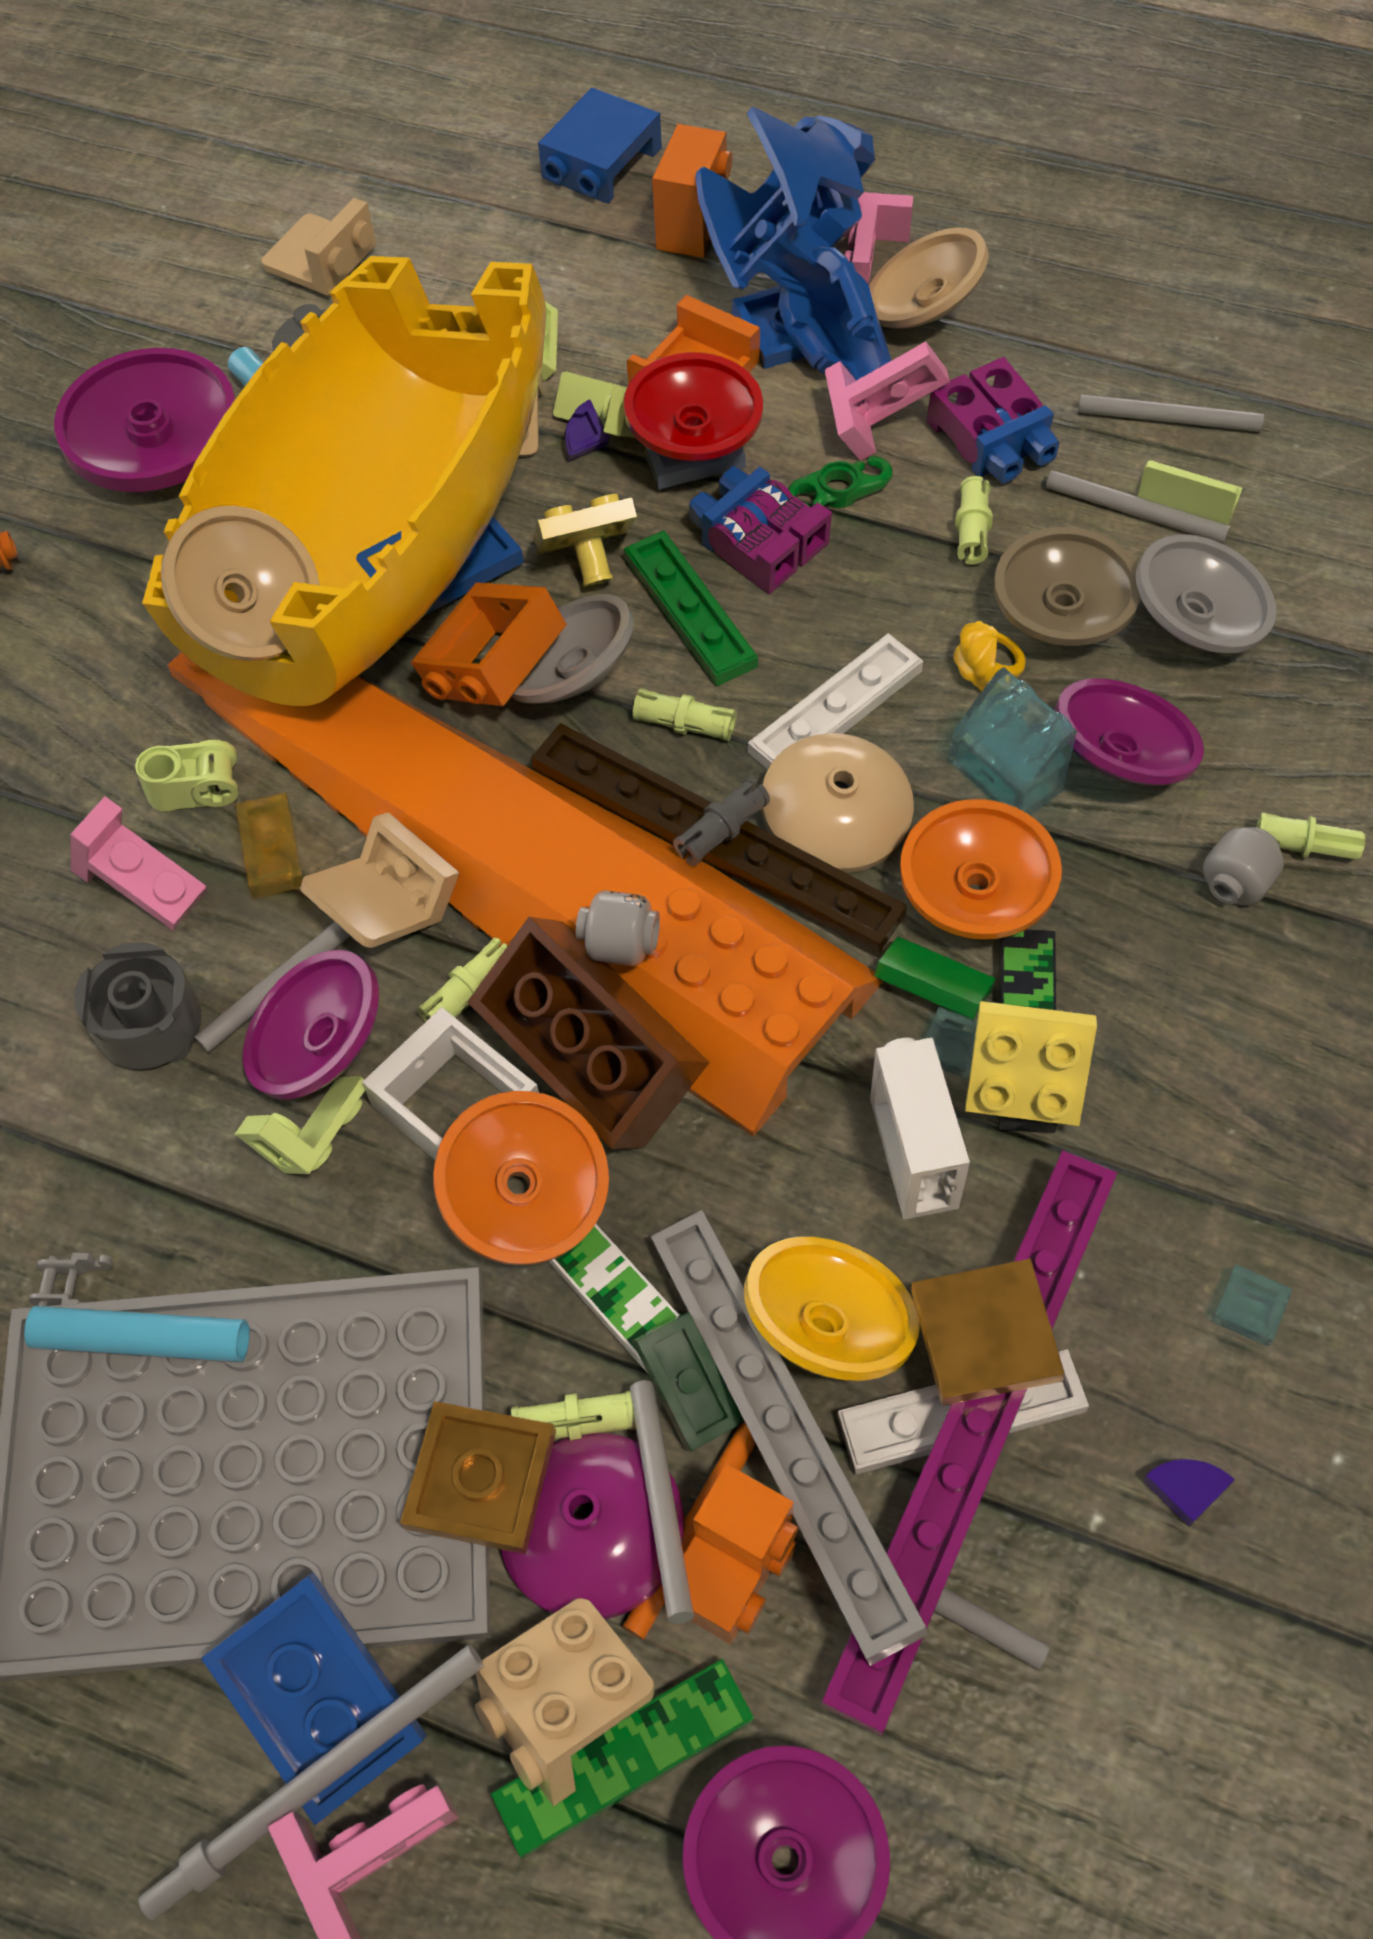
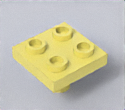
M609 494L591 500V508L573 512L571 505H564L545 511V519L538 520L533 535L537 554L574 546L584 587L612 580L613 577L610 574L602 539L628 532L637 517L632 498L619 500L618 494Z
M980 1001L965 1111L1080 1126L1097 1030L1096 1015Z

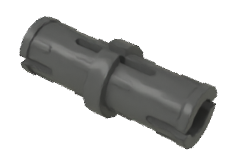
M748 777L720 803L715 801L709 804L704 809V816L681 836L674 839L673 845L678 855L684 859L686 855L691 853L686 863L696 866L700 863L701 859L722 841H732L739 835L740 826L762 807L769 804L770 796L765 787L760 784L752 791L751 788L757 784V780Z

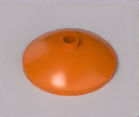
M968 799L955 801L936 808L925 815L912 828L902 849L900 875L908 899L926 920L951 934L965 938L986 940L1017 934L1038 922L1048 912L1057 896L1061 882L1062 865L1060 854L1053 838L1035 818L1006 803L986 799ZM974 884L980 885L984 890H975L969 886Z
M510 1091L495 1094L478 1101L461 1113L449 1127L440 1143L433 1172V1187L438 1209L443 1220L456 1238L466 1247L484 1258L518 1266L534 1265L553 1260L577 1246L598 1221L606 1202L609 1186L606 1154L593 1127L577 1110L565 1102L546 1094L531 1091ZM513 1176L524 1178L528 1184V1190L523 1194L511 1192L507 1185L508 1179Z

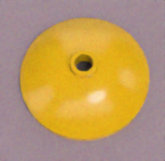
M820 1237L784 1239L763 1249L752 1262L744 1284L745 1304L757 1330L784 1358L811 1373L831 1379L849 1381L880 1378L900 1368L907 1361L916 1345L920 1325L915 1303L910 1293L898 1277L885 1265L853 1246Z

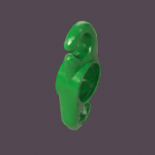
M878 456L868 457L867 465L881 471L879 475L863 473L865 463L862 461H856L853 464L835 461L826 464L818 471L794 480L788 487V490L794 497L799 494L814 496L813 506L818 502L822 506L845 508L855 503L858 499L884 489L893 477V469L887 460ZM841 479L850 483L851 486L844 490H835L830 488L827 483L832 480Z

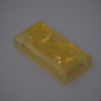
M282 793L236 803L248 885L253 898L300 888L303 874L292 811L287 794Z

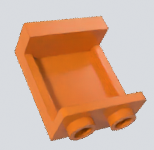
M685 295L676 305V328L647 359L632 354L626 361L628 385L632 378L651 362L662 357L686 352L718 355L739 364L750 373L760 362V327Z

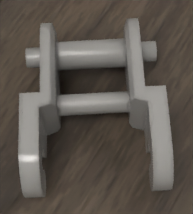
M72 1252L71 1260H59L55 1256H49V1259L38 1260L36 1267L44 1271L39 1293L31 1294L29 1302L36 1306L84 1303L72 1298L77 1274L82 1275L86 1270H110L113 1265V1259L107 1255H100L99 1260H97L89 1253ZM56 1274H68L64 1294H52Z

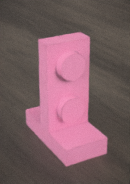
M864 192L858 198L862 218L844 236L848 238V248L854 249V251L846 250L845 257L849 262H853L856 272L865 279L868 285L870 282L875 241L909 242L913 196Z
M927 342L911 349L857 381L840 361L825 369L838 435L860 461L876 453L871 425L950 382L946 367Z
M106 796L70 834L71 871L87 883L94 875H97L172 931L206 892L207 886L122 825V808Z
M421 1784L401 1794L388 1806L392 1814L369 1829L365 1822H361L341 1832L328 1843L331 1853L325 1857L321 1853L307 1820L298 1814L290 1812L268 1826L318 1939H361L341 1893L459 1818L447 1793L438 1785L427 1791L425 1785Z

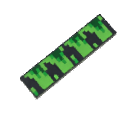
M1026 929L1017 934L1000 938L999 1004L1056 1010L1055 931ZM999 1116V1130L1055 1133L1058 1123Z

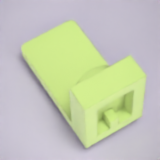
M570 372L561 373L553 410L555 417L569 420L576 408L590 399L604 426V432L621 437L635 438L626 423L624 415V396L627 387Z
M361 1076L337 1078L302 1130L288 1118L272 1113V1115L247 1116L235 1135L283 1173L310 1174L311 1171L318 1169L329 1157L332 1151V1144L330 1142L340 1127L350 1122L359 1112L362 1106V1099L360 1097L365 1091L362 1083L364 1079Z

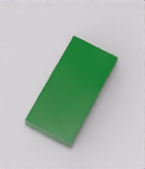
M897 936L879 960L874 975L882 981L973 1020L979 1012L980 1001L985 1002L996 980V978L899 936Z

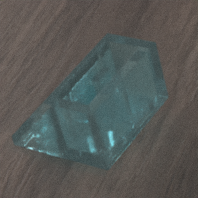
M1003 667L994 674L954 728L949 761L991 800L1009 804L1031 815L1063 792L1077 731L1062 713L1055 712L1043 702L1027 682L1018 680Z

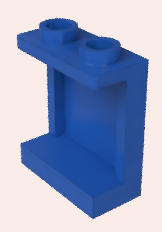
M591 87L538 142L542 177L604 203H610L614 198V177L635 154L641 152L654 157L662 149L660 113Z

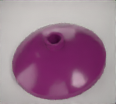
M1084 679L1067 686L1056 703V723L1069 747L1093 768L1114 779L1144 786L1173 784L1192 776L1203 759V741L1193 723L1170 702L1144 688L1112 679Z
M329 950L301 961L273 985L256 1009L248 1026L243 1045L245 1074L254 1087L272 1098L295 1099L320 1090L348 1069L366 1045L377 1017L379 985L371 966L361 957L350 951Z
M593 1433L582 1435L581 1439L570 1441L569 1438H565L553 1444L527 1553L521 1554L501 1549L504 1563L513 1581L531 1602L544 1611L554 1614L572 1601L584 1598L589 1600L601 1616L607 1620L635 1609L662 1586L638 1442L621 1435ZM669 1471L682 1543L685 1530L684 1507L679 1489ZM591 1503L594 1505L593 1512L588 1518L584 1520L574 1519V1511L580 1504Z
M773 1746L754 1750L731 1761L702 1790L691 1811L685 1830L683 1870L686 1888L694 1910L713 1939H863L874 1924L886 1896L890 1874V1849L885 1824L880 1811L865 1786L853 1773L842 1764L820 1752L796 1746ZM781 1848L793 1850L798 1857L799 1866L790 1875L778 1873L773 1866V1855Z

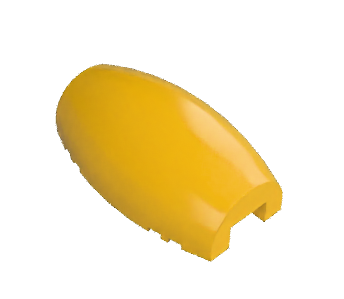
M370 256L329 292L334 303L319 318L316 313L309 312L300 321L304 333L291 347L284 342L277 346L254 373L224 414L203 448L179 494L184 508L178 520L177 518L168 519L164 533L170 541L174 533L185 521L206 509L220 506H240L254 509L275 518L299 538L313 560L320 585L293 582L269 621L287 649V652L261 661L236 660L221 656L203 647L179 625L171 613L163 593L161 567L164 555H155L142 604L161 631L184 655L217 679L251 696L282 705L309 706L326 700L372 666L423 617L453 581L488 527L511 480L531 422L543 363L546 326L545 298L533 264L490 262L471 293L475 306L430 304L410 258ZM401 531V539L393 545L387 544L381 551L367 558L376 569L375 574L370 578L357 562V554ZM224 590L228 600L239 602L238 596L233 591Z

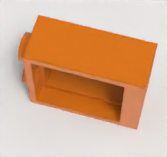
M476 582L411 663L422 678L424 689L434 698L471 702L473 704L504 706L567 623L546 587ZM496 632L503 633L479 664L472 663Z

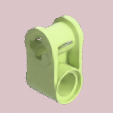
M206 740L193 744L154 746L143 751L136 760V772L147 801L154 809L170 812L177 809L204 806L221 807L229 805L238 797V785L232 778V767L237 763V751L228 742ZM211 754L214 755V762H211L209 758ZM215 785H218L219 792H216Z

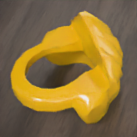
M982 621L968 623L962 628L960 644L956 647L953 655L961 676L967 681L972 682L974 686L987 695H997L1005 691L1010 685V680H1014L1022 674L1026 664L1024 653L1018 644L998 632L993 626L984 624ZM997 642L1011 650L1016 660L1014 665L1007 666L995 662Z

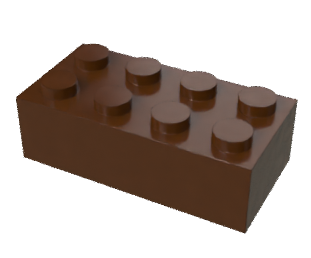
M529 916L467 1002L569 1106L577 1110L588 1121L596 1134L611 1149L645 1147L710 1063L607 963L592 960L587 954L585 942L577 940L576 933L562 921Z

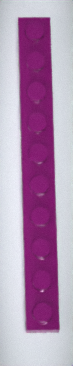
M1062 1150L1014 1259V1262L1031 1259L1051 1329L1055 1325L1117 1176V1172ZM1027 1389L951 1404L886 1554L926 1629L934 1614ZM851 1633L823 1697L821 1706L882 1737L923 1638L869 1666L853 1633Z

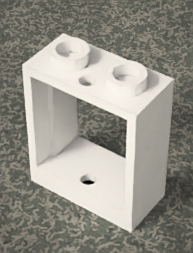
M442 1007L362 1082L371 1106L434 1160L443 1138L402 1104L452 1056L457 1055L502 1093L510 1091L539 1093L535 1082Z
M899 1038L893 1040L884 1047L876 1048L870 1101L903 1220L959 1209L970 1161L933 1038L921 1040Z

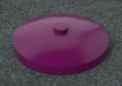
M174 348L133 350L118 354L96 364L80 375L69 386L56 409L54 432L66 462L79 476L88 482L115 491H154L171 487L187 480L197 458L236 397L231 383L224 372L213 362L198 354Z

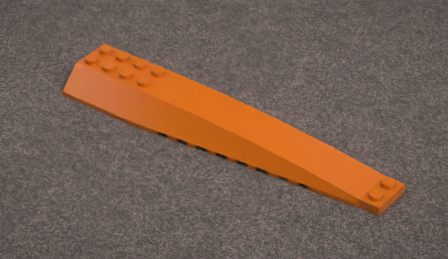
M182 652L168 664L173 678L203 697L205 704L251 741L275 763L279 761L289 770L290 775L305 788H312L324 799L325 804L338 815L342 813L354 823L364 837L367 838L373 817L387 812L395 817L459 872L449 903L460 911L463 919L477 931L481 929L492 939L494 937L499 938L502 944L509 945L529 916L562 921L576 933V922L580 908H589L592 899L600 891L606 890L645 896L650 901L652 910L659 911L660 913L659 938L654 955L646 954L641 964L637 966L607 964L710 1062L688 1092L753 1137L787 1098L788 1076L841 1013L852 1020L883 983L882 980L874 976L875 971L714 867L702 861L696 866L686 863V860L691 856L690 854L682 859L673 845L359 676L321 703L309 706H290L269 702L244 693L217 679L195 664Z

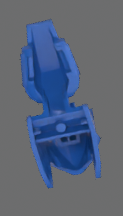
M751 107L747 112V116L758 134L774 169L754 193L746 191L706 167H701L696 172L698 201L713 247L733 287L743 290L748 286V282L759 272L767 274L781 286L778 305L784 323L783 329L813 369H818L820 373L825 374V369L840 361L857 381L892 361L868 283L856 272L853 262H849L834 247L862 218L858 198L864 193L861 178L876 160L873 136L852 124L821 115L804 117L793 127L756 107Z

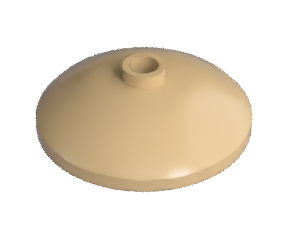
M949 228L924 236L895 254L882 266L869 285L880 325L895 329L914 328L934 322L956 309L976 288L987 266L989 252L983 237L977 231L969 228Z
M240 506L214 507L190 517L178 528L169 541L164 552L161 567V582L166 602L183 630L208 650L227 658L242 661H261L287 652V649L269 621L293 582L320 585L310 554L291 530L265 513ZM224 590L233 591L238 596L239 602L228 600Z
M825 733L798 740L785 748L774 759L763 781V786L770 796L769 804L761 808L762 817L768 832L845 873L869 869L889 858L904 841L912 822L914 812L913 793L903 769L882 748L856 736ZM834 782H845L850 788L841 789Z

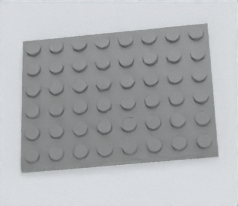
M479 1267L48 1306L245 1319L249 1324L250 1339L247 1355L243 1362L29 1348L25 1342L24 1330L31 1308L11 1309L0 1415V1681L202 1664L204 1662L201 1657L313 1572L367 1649L491 1638L489 1547L405 1530L400 1524L434 1401L486 1411L482 1273Z

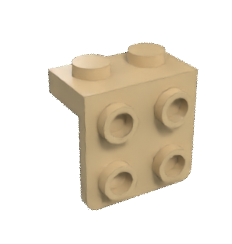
M353 197L331 221L314 214L303 215L263 256L261 261L264 270L329 296V292L344 280L376 246L368 203Z
M387 812L373 817L360 858L305 876L300 890L318 908L323 910L350 934L354 940L365 947L373 948L441 922L459 872Z
M584 1598L572 1601L483 1659L484 1667L476 1673L481 1701L475 1704V1709L482 1725L494 1740L503 1735L513 1749V1752L510 1753V1758L522 1782L529 1790L539 1786L553 1807L576 1791L571 1756L644 1706L654 1696V1683L650 1675L593 1604Z

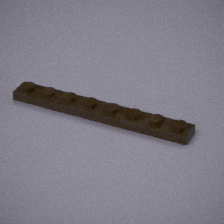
M559 723L531 757L534 770L672 844L676 837L681 836L704 816V809L712 803L562 723ZM748 821L740 826L739 835L732 841H722L702 859L877 954L882 951L906 916V904Z

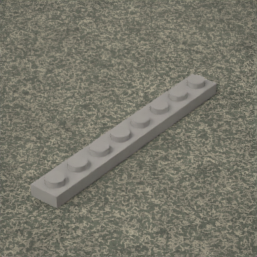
M703 1210L652 1235V1241L688 1312H690L781 1494L794 1502L793 1517L869 1666L927 1636L928 1632L925 1624L780 1354L763 1338L752 1322L745 1304L744 1287Z

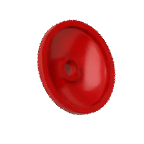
M699 352L678 353L651 362L632 378L624 396V415L631 433L650 450L677 460L704 461L734 452L754 436L762 420L763 396L754 377L739 364L714 354Z

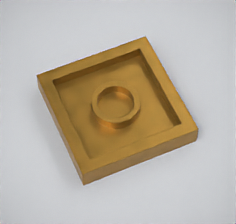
M1031 1259L912 1282L911 1292L941 1406L1062 1382L1065 1372Z
M434 1401L400 1524L405 1530L526 1554L556 1435L554 1424Z

